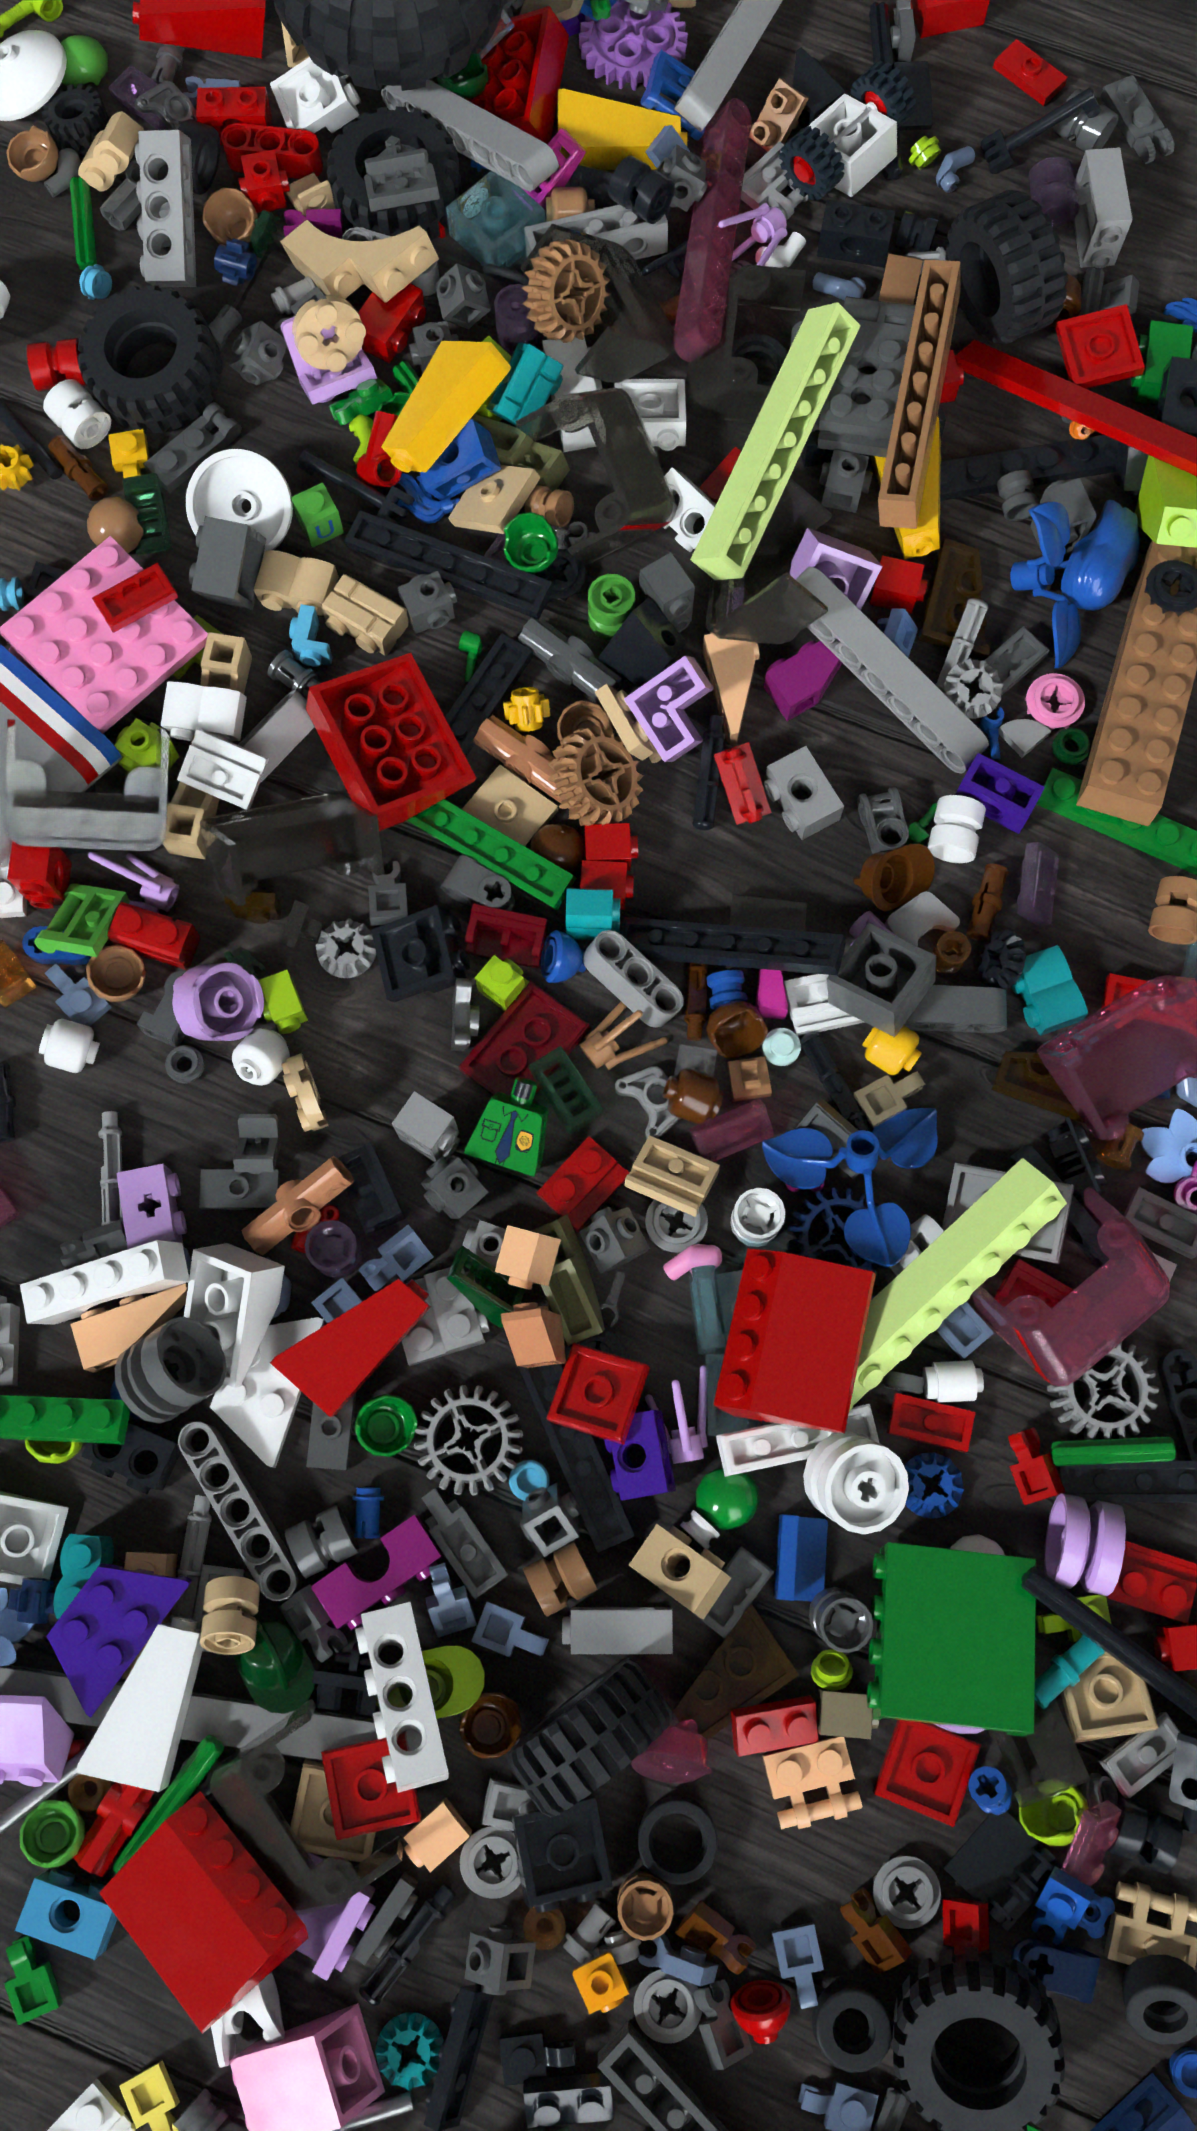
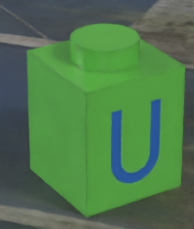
M320 483L291 497L297 521L312 548L344 534L339 511L324 483Z

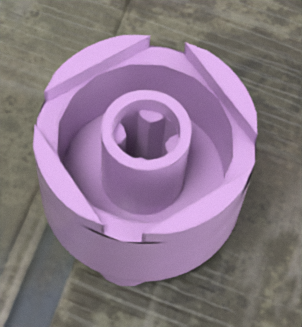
M234 963L195 966L178 977L173 985L172 1005L176 1020L184 1034L205 1041H234L244 1038L254 1029L252 1027L257 1018H261L264 1009V996L259 981L254 975H250L245 971L242 966Z

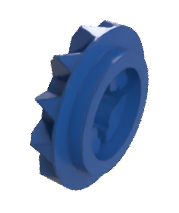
M935 1452L922 1453L914 1456L904 1465L908 1474L909 1484L905 1505L913 1513L924 1518H940L948 1515L959 1505L964 1491L961 1471L950 1458ZM941 1471L938 1486L946 1495L933 1492L922 1500L921 1498L924 1495L923 1491L926 1486L921 1482L922 1479L917 1474L922 1477L932 1478Z

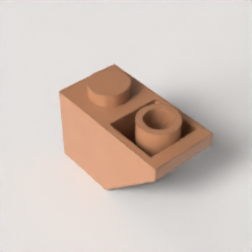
M535 1302L513 1305L514 1312L501 1314L502 1324L517 1366L533 1368L566 1363L562 1317L560 1314L548 1311V1306H538V1303Z

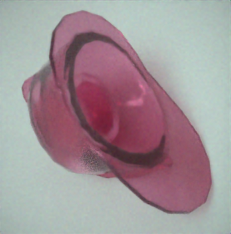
M692 1719L680 1721L676 1726L669 1725L649 1745L645 1752L631 1761L632 1768L639 1774L661 1782L688 1783L712 1773V1769L708 1767V1741L697 1733V1722Z

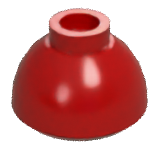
M758 1980L743 1985L734 1993L731 1998V2009L738 2025L746 2033L752 2035L755 2042L770 2044L778 2038V2032L784 2027L789 2018L791 1998L787 1989L773 1981Z

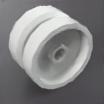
M846 1431L845 1434H831L819 1442L807 1458L803 1477L805 1492L813 1507L847 1531L860 1534L881 1531L893 1523L905 1507L909 1484L908 1474L901 1459L887 1447L873 1441L869 1437Z

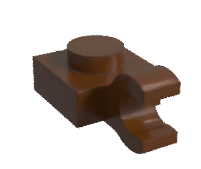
M864 1887L853 1892L850 1895L852 1900L842 1905L840 1911L843 1917L856 1929L851 1936V1940L875 1974L878 1975L905 1962L912 1953V1950L886 1914L879 1918L876 1917L874 1900Z
M701 1900L681 1920L675 1932L678 1937L691 1947L706 1952L707 1960L716 1955L725 1963L730 1971L738 1975L749 1964L738 1952L747 1958L756 1948V1944L748 1936L742 1934L733 1936L732 1933L735 1927Z

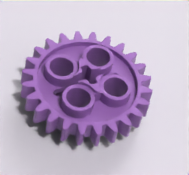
M618 0L611 7V15L606 20L601 18L597 22L585 15V22H581L579 48L581 49V59L586 60L587 70L595 68L596 79L606 75V85H610L616 80L618 81L619 89H622L626 83H630L632 90L636 91L638 83H643L644 87H647L654 57L661 49L680 62L682 59H685L688 33L685 32L686 23L680 21L679 11L671 13V3L667 4L665 11H649L648 15H642L630 10L629 2Z

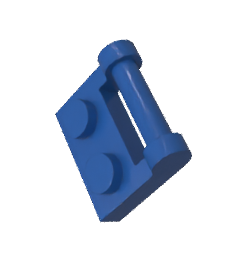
M661 49L654 57L648 84L640 104L650 110L654 108L659 112L680 116L681 127L688 131V136L698 141L703 136L707 125L700 132L674 110L675 104L659 95L661 92L677 103L694 76L695 71Z

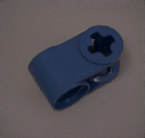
M1025 1937L1014 1945L1011 1960L1016 1959L1025 1965L1028 1969L1029 1978L1032 1975L1037 1976L1045 1985L1046 1990L1056 1992L1064 1997L1091 2004L1093 2002L1101 1957L1077 1947L1055 1945L1054 1943L1034 1937ZM1039 1956L1042 1958L1041 1965L1034 1964L1032 1968L1029 1967L1030 1960H1038Z

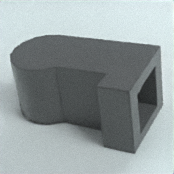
M186 971L174 972L166 979L164 985L165 994L154 1015L144 1011L137 1023L145 1035L175 1048L181 1045L186 1034L182 1032L174 1015L172 1005L173 985L175 980Z

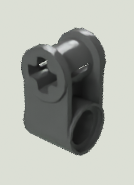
M890 787L888 792L867 796L865 793L858 794V812L861 822L865 827L872 854L890 851L906 845L909 829L905 821L902 802L897 788ZM882 837H893L898 843L893 845L887 844L882 840Z
M464 855L459 856L441 885V889L451 898L471 907L473 903L507 911H513L515 907V898L509 882L504 877L486 869L477 861ZM500 893L503 894L502 899L497 898L500 895ZM491 895L496 897L492 902L490 900Z

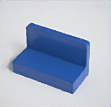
M779 1515L774 1586L775 1599L812 1602L814 1597L824 1590L828 1521L826 1519Z

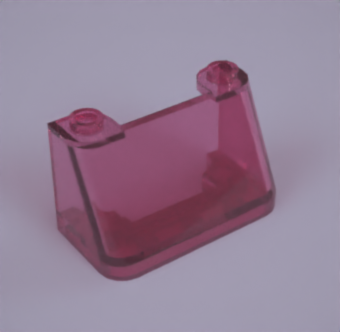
M1164 975L1152 979L1048 1040L1037 1049V1053L1044 1066L1095 1138L1112 1140L1121 1136L1126 1131L1125 1126L1130 1121L1129 1112L1186 1078H1197V982L1195 978Z

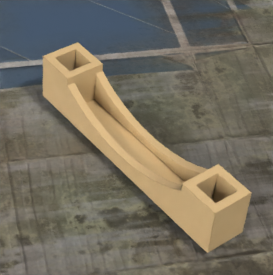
M208 632L200 665L202 668L201 686L231 689L244 694L252 661V655L245 638ZM179 782L171 803H167L159 836L169 854L206 859L220 798Z

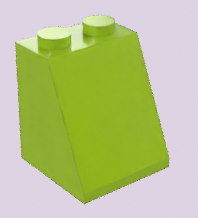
M1148 455L1135 514H1137L1138 526L1156 544L1197 548V476Z

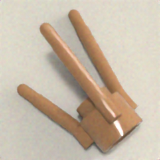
M620 1001L607 1017L584 1037L586 1040L579 1046L596 1069L605 1065L610 1070L620 1062L667 1044L668 1038L662 1037L615 1055L614 1052L620 1048L614 1039L643 1015L641 1010H637L608 1032L606 1029L627 1007Z

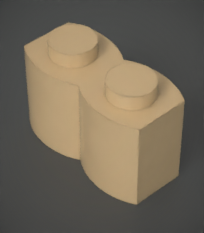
M123 111L112 115L105 129L95 136L79 167L78 175L99 192L109 189L117 174L122 173L128 167L135 153V145L139 143L138 131H144V128Z
M266 550L253 590L261 604L270 610L280 611L282 608H293L299 614L300 605L303 604L314 606L317 615L324 616L321 608L322 603L330 592L334 591L339 576L335 565L314 558H299L281 551Z

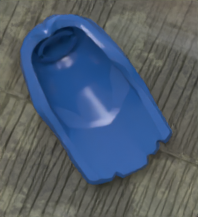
M1107 500L1105 502L1096 527L1075 544L1061 579L1062 595L1067 597L1069 604H1075L1078 609L1095 611L1113 602L1120 593L1125 578L1138 562L1141 536L1138 528L1137 514L1126 507L1122 508L1114 500Z

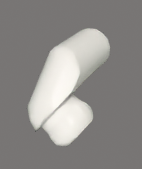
M793 232L783 246L777 245L763 268L768 270L781 269L784 266L789 268L805 246V238L801 234ZM762 246L757 250L755 255L756 263H758L767 247Z

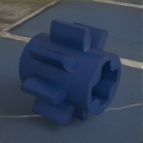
M233 238L232 241L227 240L226 245L220 244L214 258V267L216 271L223 273L222 282L238 286L239 283L244 284L245 280L250 281L253 278L257 266V257L254 253L248 252V242Z
M27 1577L22 1579L21 1588L10 1589L8 1609L18 1612V1622L31 1624L49 1623L50 1613L55 1614L53 1606L55 1589H53L54 1580Z

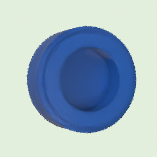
M1183 2047L1171 2055L1168 2062V2075L1172 2084L1183 2095L1190 2098H1197V2049Z

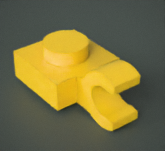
M144 429L108 434L112 465L116 473L123 472L124 480L128 482L129 492L144 490L140 468H145L144 463L150 459Z

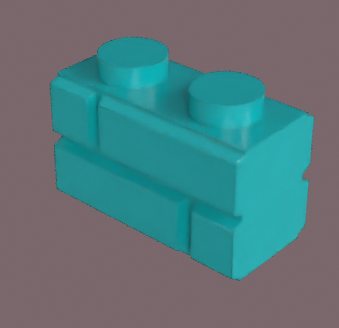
M519 342L509 361L511 369L497 386L487 406V410L517 428L532 432L533 428L539 427L545 418L546 409L544 406L549 396L554 395L561 386L563 376L560 373L564 366L534 346Z

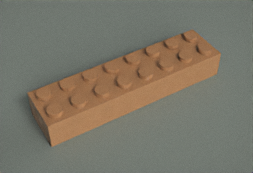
M1153 540L1141 563L1076 803L1077 806L1148 827L1162 808L1197 671V607L1192 613L1187 611L1179 617L1175 612L1171 611L1163 614L1160 606L1157 604L1150 605L1151 597L1144 592L1149 572L1161 562L1178 560L1188 563L1197 569V548L1156 544ZM1176 580L1175 584H1172L1169 593H1171V596L1178 593L1179 580Z

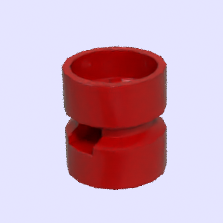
M78 338L58 340L55 346H52L48 341L27 345L28 367L33 385L38 392L49 391L59 382L67 379H75L82 386H87L78 365V356L81 354L78 350Z

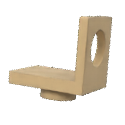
M312 173L289 184L290 191L286 192L295 209L301 212L303 216L306 217V209H335L331 184L328 180L320 183L315 173Z

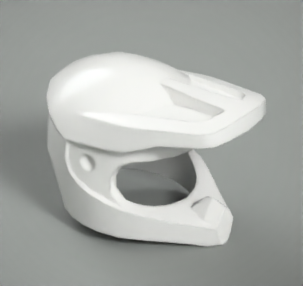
M272 1972L211 2026L220 2068L230 2065L229 2060L235 2056V2034H239L242 2031L244 2011L251 2014L264 2030L263 2038L267 2043L285 2038L279 1994Z

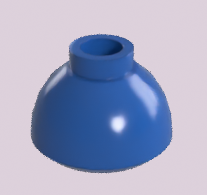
M555 930L548 935L544 942L540 967L542 976L548 983L564 982L572 978L577 972L583 973L586 970L583 962L585 950H581L577 941L565 932Z

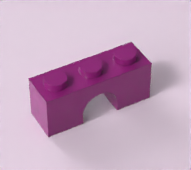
M413 1515L380 1538L390 1557L389 1568L381 1579L367 1581L356 1572L351 1562H345L310 1586L337 1629L348 1625L350 1630L355 1629L362 1624L361 1614L369 1612L368 1609L382 1600L384 1605L387 1606L406 1593L403 1585L417 1577L419 1582H422L431 1576L429 1567L438 1565L437 1561L443 1558L444 1554L418 1515Z

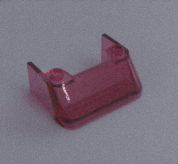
M1090 1186L1084 1190L1085 1209L1100 1227L1097 1235L1098 1245L1110 1260L1052 1309L1036 1296H1020L1011 1301L1006 1307H1003L981 1285L972 1293L976 1313L1039 1375L1050 1384L1056 1386H1067L1075 1382L1165 1305L1170 1296L1169 1278L1136 1227Z

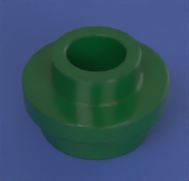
M1076 728L1065 729L1056 735L1052 744V750L1060 762L1067 765H1076L1086 759L1090 751V742L1083 731ZM1064 745H1073L1076 748V752L1068 751Z

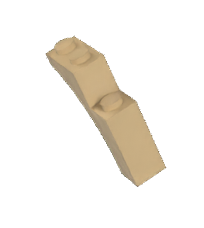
M306 220L280 241L295 268L305 277L309 276L322 293L339 296L344 299L364 284L386 303L439 260L427 232L420 226L385 239L349 241L332 237L320 231Z

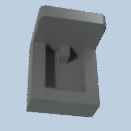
M240 1114L238 1118L239 1141L233 1158L234 1171L249 1172L251 1174L274 1172L281 1147L277 1115Z

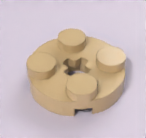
M326 295L327 299H320L318 301L312 299L299 309L293 320L292 334L294 335L295 346L306 363L317 369H329L332 372H340L359 353L366 335V329L352 304L342 297ZM332 326H335V335L331 339L324 340L321 331L324 328L329 330Z
M300 1053L287 1058V1062L281 1063L285 1074L283 1079L290 1097L298 1095V1097H295L298 1107L297 1114L304 1132L309 1130L316 1131L329 1126L325 1110L321 1111L320 1109L321 1098L309 1066L304 1061L303 1054Z

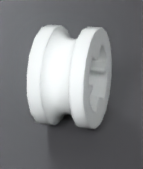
M693 1510L690 1513L691 1520L689 1522L683 1521L680 1526L704 1549L708 1550L710 1539H717L720 1534Z

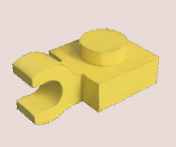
M163 2060L119 2085L136 2129L149 2122L152 2131H178L173 2125L176 2118L169 2110L176 2107L180 2100Z

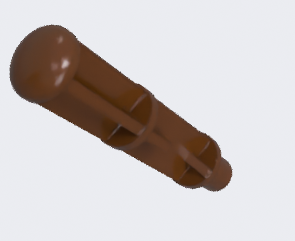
M688 963L686 1015L684 1016V1021L688 1024L687 1039L691 1041L702 1040L703 1025L707 1022L706 978L710 971L708 969L709 964Z

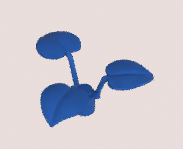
M1044 502L1028 510L1037 528L1043 556L1037 559L1015 562L1011 568L1010 579L1015 591L1033 590L1034 597L1043 596L1056 601L1052 611L1055 651L1054 668H1061L1078 649L1081 640V621L1076 605L1068 604L1066 596L1045 590L1048 585L1054 582L1055 570L1066 568L1068 560L1063 561L1066 553L1065 546L1070 539V521L1067 510L1061 503Z
M935 1108L909 1109L874 1127L872 1133L866 1130L856 1131L849 1136L846 1148L840 1147L839 1153L832 1160L830 1159L833 1149L829 1139L820 1131L810 1128L791 1130L775 1138L763 1140L762 1149L773 1173L787 1185L798 1189L819 1187L825 1181L826 1168L836 1167L843 1159H846V1163L852 1171L862 1173L864 1175L868 1209L856 1210L847 1218L844 1226L845 1241L852 1252L859 1257L884 1267L894 1266L904 1257L908 1249L911 1237L910 1221L904 1210L895 1203L888 1202L875 1207L872 1170L877 1165L878 1156L882 1160L891 1157L895 1165L905 1169L919 1168L927 1164L933 1158L938 1143L937 1111Z

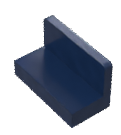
M1151 2073L1090 2131H1194L1196 2126L1182 2106L1158 2078Z

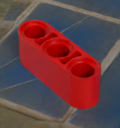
M232 123L227 125L221 132V142L227 163L236 172L244 173L241 161L242 155L275 150L279 170L286 169L288 178L301 179L312 173H315L316 177H318L322 173L323 160L317 136L311 131Z

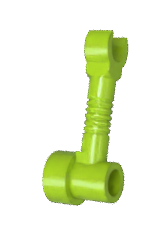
M22 0L18 5L16 4L13 8L0 15V38L4 35L5 30L32 12L37 13L47 22L56 20L63 10L62 0Z

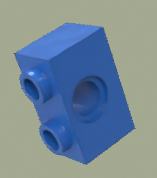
M471 419L427 472L419 473L424 489L441 501L448 497L456 496L502 468L491 433L474 419Z

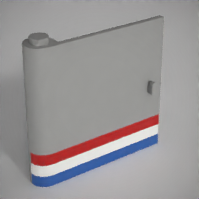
M0 644L1 864L11 855L13 835L34 836L122 759V756L105 735Z

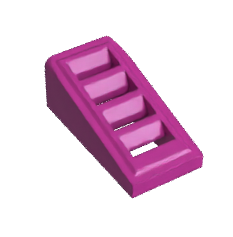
M563 128L548 143V146L557 157L558 164L561 166L559 170L550 176L549 182L546 179L539 185L542 190L536 187L533 191L529 192L518 185L515 187L538 210L546 211V197L551 196L552 190L555 187L566 186L586 154L584 148ZM562 146L570 154L568 159L560 152Z
M759 969L755 1007L763 1018L783 1020L787 1015L788 1002L782 971Z

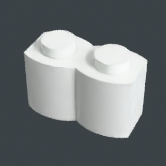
M167 681L161 726L171 731L170 737L180 740L192 741L195 730L201 729L227 741H240L247 697L236 690Z

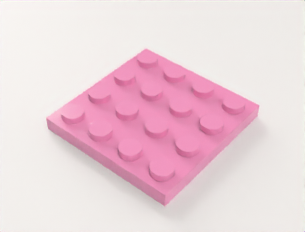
M111 536L0 627V634L69 705L102 734L205 647L208 633L175 600L114 633L111 631L92 597L144 570Z

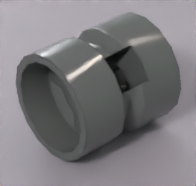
M1075 90L1069 96L1066 102L1071 98L1075 97L1076 95L1080 94L1081 92H1083V90ZM1101 104L1099 105L1101 112L1098 116L1088 118L1084 110L1081 109L1053 126V131L1069 141L1076 138V147L1084 152L1090 149H1102L1114 131L1119 115Z
M338 1504L316 1514L314 1523L304 1520L285 1530V1537L290 1552L305 1578H309L327 1569L330 1560L339 1563L359 1553L354 1533Z
M838 1587L826 1588L819 1592L810 1603L808 1614L810 1625L816 1634L835 1651L842 1653L858 1651L867 1644L872 1636L873 1620L871 1613L858 1598L846 1589Z

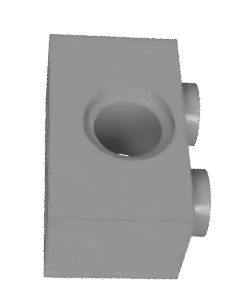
M807 746L767 766L765 781L763 782L764 789L773 802L778 801L784 811L782 816L786 826L791 832L796 831L801 840L840 820L844 805ZM796 790L805 791L809 798L805 800L797 799L793 796L792 792Z
M415 1091L392 1122L401 1141L433 1162L443 1156L447 1159L450 1158L460 1143V1139L457 1138L459 1130L454 1116Z

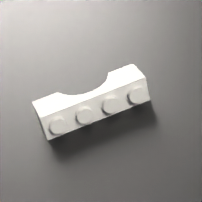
M155 1240L20 1284L27 1324L55 1325L81 1317V1314L87 1312L89 1308L100 1303L132 1295L156 1293L190 1282L183 1244Z

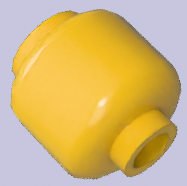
M903 1025L895 1037L874 1027L862 1044L866 1047L865 1058L889 1075L898 1074L902 1068L909 1072L922 1054V1052L916 1049L919 1044V1035Z

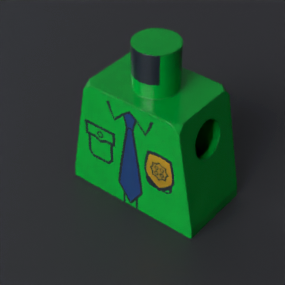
M516 1077L510 1095L502 1092L495 1093L489 1100L465 1148L464 1154L534 1177L542 1166L549 1113L548 1108L533 1103L538 1083L530 1079Z

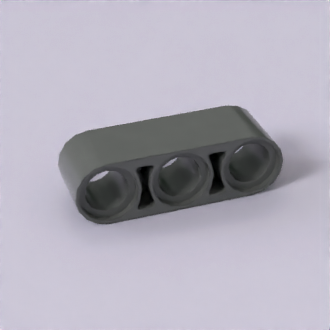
M932 985L904 1025L911 1030L1003 1032L1007 1030V991L995 987Z

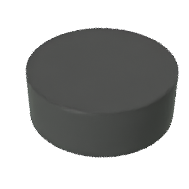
M889 1371L884 1376L883 1385L885 1388L920 1394L923 1393L925 1378Z

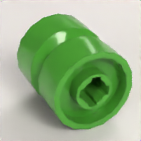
M605 574L598 577L592 582L588 590V623L590 628L598 637L611 640L630 613L635 609V590L633 585L625 577L618 574Z

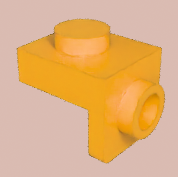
M609 1951L573 1970L574 1980L589 2014L601 2010L602 2013L610 2011L625 2001L624 1997L629 1995V1982L621 1966H617L612 1953Z

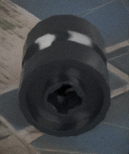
M632 155L627 156L617 166L609 183L608 194L609 198L625 209H632L636 216L647 223L655 224L663 217L672 202L675 183L659 171H651L649 165Z
M1120 1797L1117 1807L1110 1813L1104 1836L1105 1850L1130 1861L1138 1857L1141 1865L1166 1875L1171 1871L1178 1858L1183 1837V1825L1181 1820L1156 1810L1149 1815L1146 1806Z

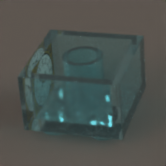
M490 171L446 207L449 235L483 267L485 264H494L505 268L511 266L526 253L524 227L545 222L544 208L521 187L493 171Z

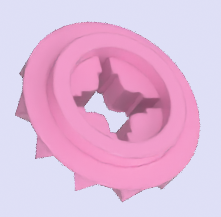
M1057 673L1046 674L1037 678L1030 685L1025 697L1027 714H1031L1037 722L1048 726L1051 731L1061 727L1067 729L1075 721H1078L1085 706V697L1081 687L1070 677ZM1054 691H1056L1057 701L1063 704L1058 707L1055 713L1051 709V704L1045 702L1049 701Z

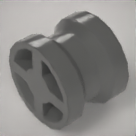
M204 2088L173 2125L178 2131H216L229 2116V2113L224 2107L217 2108L211 2101V2093Z

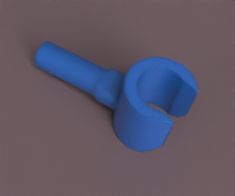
M1001 707L997 709L996 720L989 719L986 715L981 717L979 722L980 729L988 734L991 759L994 761L1001 760L998 741V729L1004 719V711Z

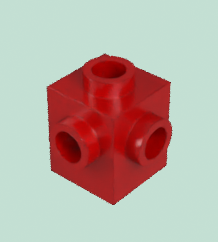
M275 150L242 155L241 161L245 177L238 178L241 192L250 199L256 212H271L276 209L286 208L284 192H289L290 186L286 169L279 170Z

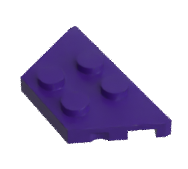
M101 1563L47 1634V1638L87 1716L91 1718L150 1639L157 1625L161 1624L192 1582L190 1578L186 1576H179L177 1578L154 1574V1571L142 1569L127 1570L122 1566Z

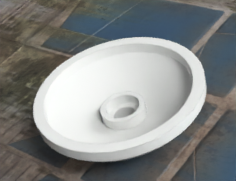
M27 30L14 34L0 43L1 121H14L29 116L48 102L60 86L66 70L67 57L64 47L51 33L42 30Z
M243 449L223 450L205 459L193 473L186 493L187 517L195 535L199 526H203L205 516L247 524L266 538L264 553L266 550L276 549L285 538L292 520L293 503L288 483L281 471L266 457ZM245 499H248L251 503V510L248 513H245L242 509V502Z

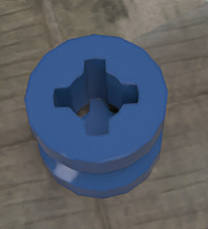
M725 970L707 976V986L712 989L713 995L709 1000L711 1009L716 1010L720 1005L734 1000L748 1002L747 994L742 989V984L745 981L743 971Z

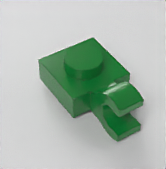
M31 1936L21 1937L13 1941L12 1945L6 1947V1953L15 1976L8 1978L4 1985L17 2024L21 2025L59 2008L63 2004V2000L50 1962L47 1961L36 1965L35 1947Z

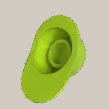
M443 1646L422 1651L436 1719L457 1715L470 1709L478 1701L484 1688L485 1672L480 1659L471 1650L461 1646ZM397 1687L388 1695L389 1703L397 1708L405 1707L412 1700L411 1692L404 1687Z

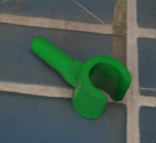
M466 630L460 638L459 650L468 653L464 682L468 684L475 673L477 656L481 654L483 644L478 634Z
M934 803L918 822L915 821L909 826L907 844L920 843L924 845L929 840L930 835L924 829L934 818L937 803Z

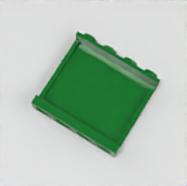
M887 1542L880 1549V1553H875L872 1572L873 1578L879 1579L878 1595H873L871 1615L872 1620L877 1621L876 1638H871L869 1645V1663L875 1664L874 1682L870 1681L867 1688V1707L873 1708V1720L888 1718L1006 1732V1735L1022 1737L1034 1734L1036 1598L1022 1588L1021 1578L1031 1567H1036V1559Z

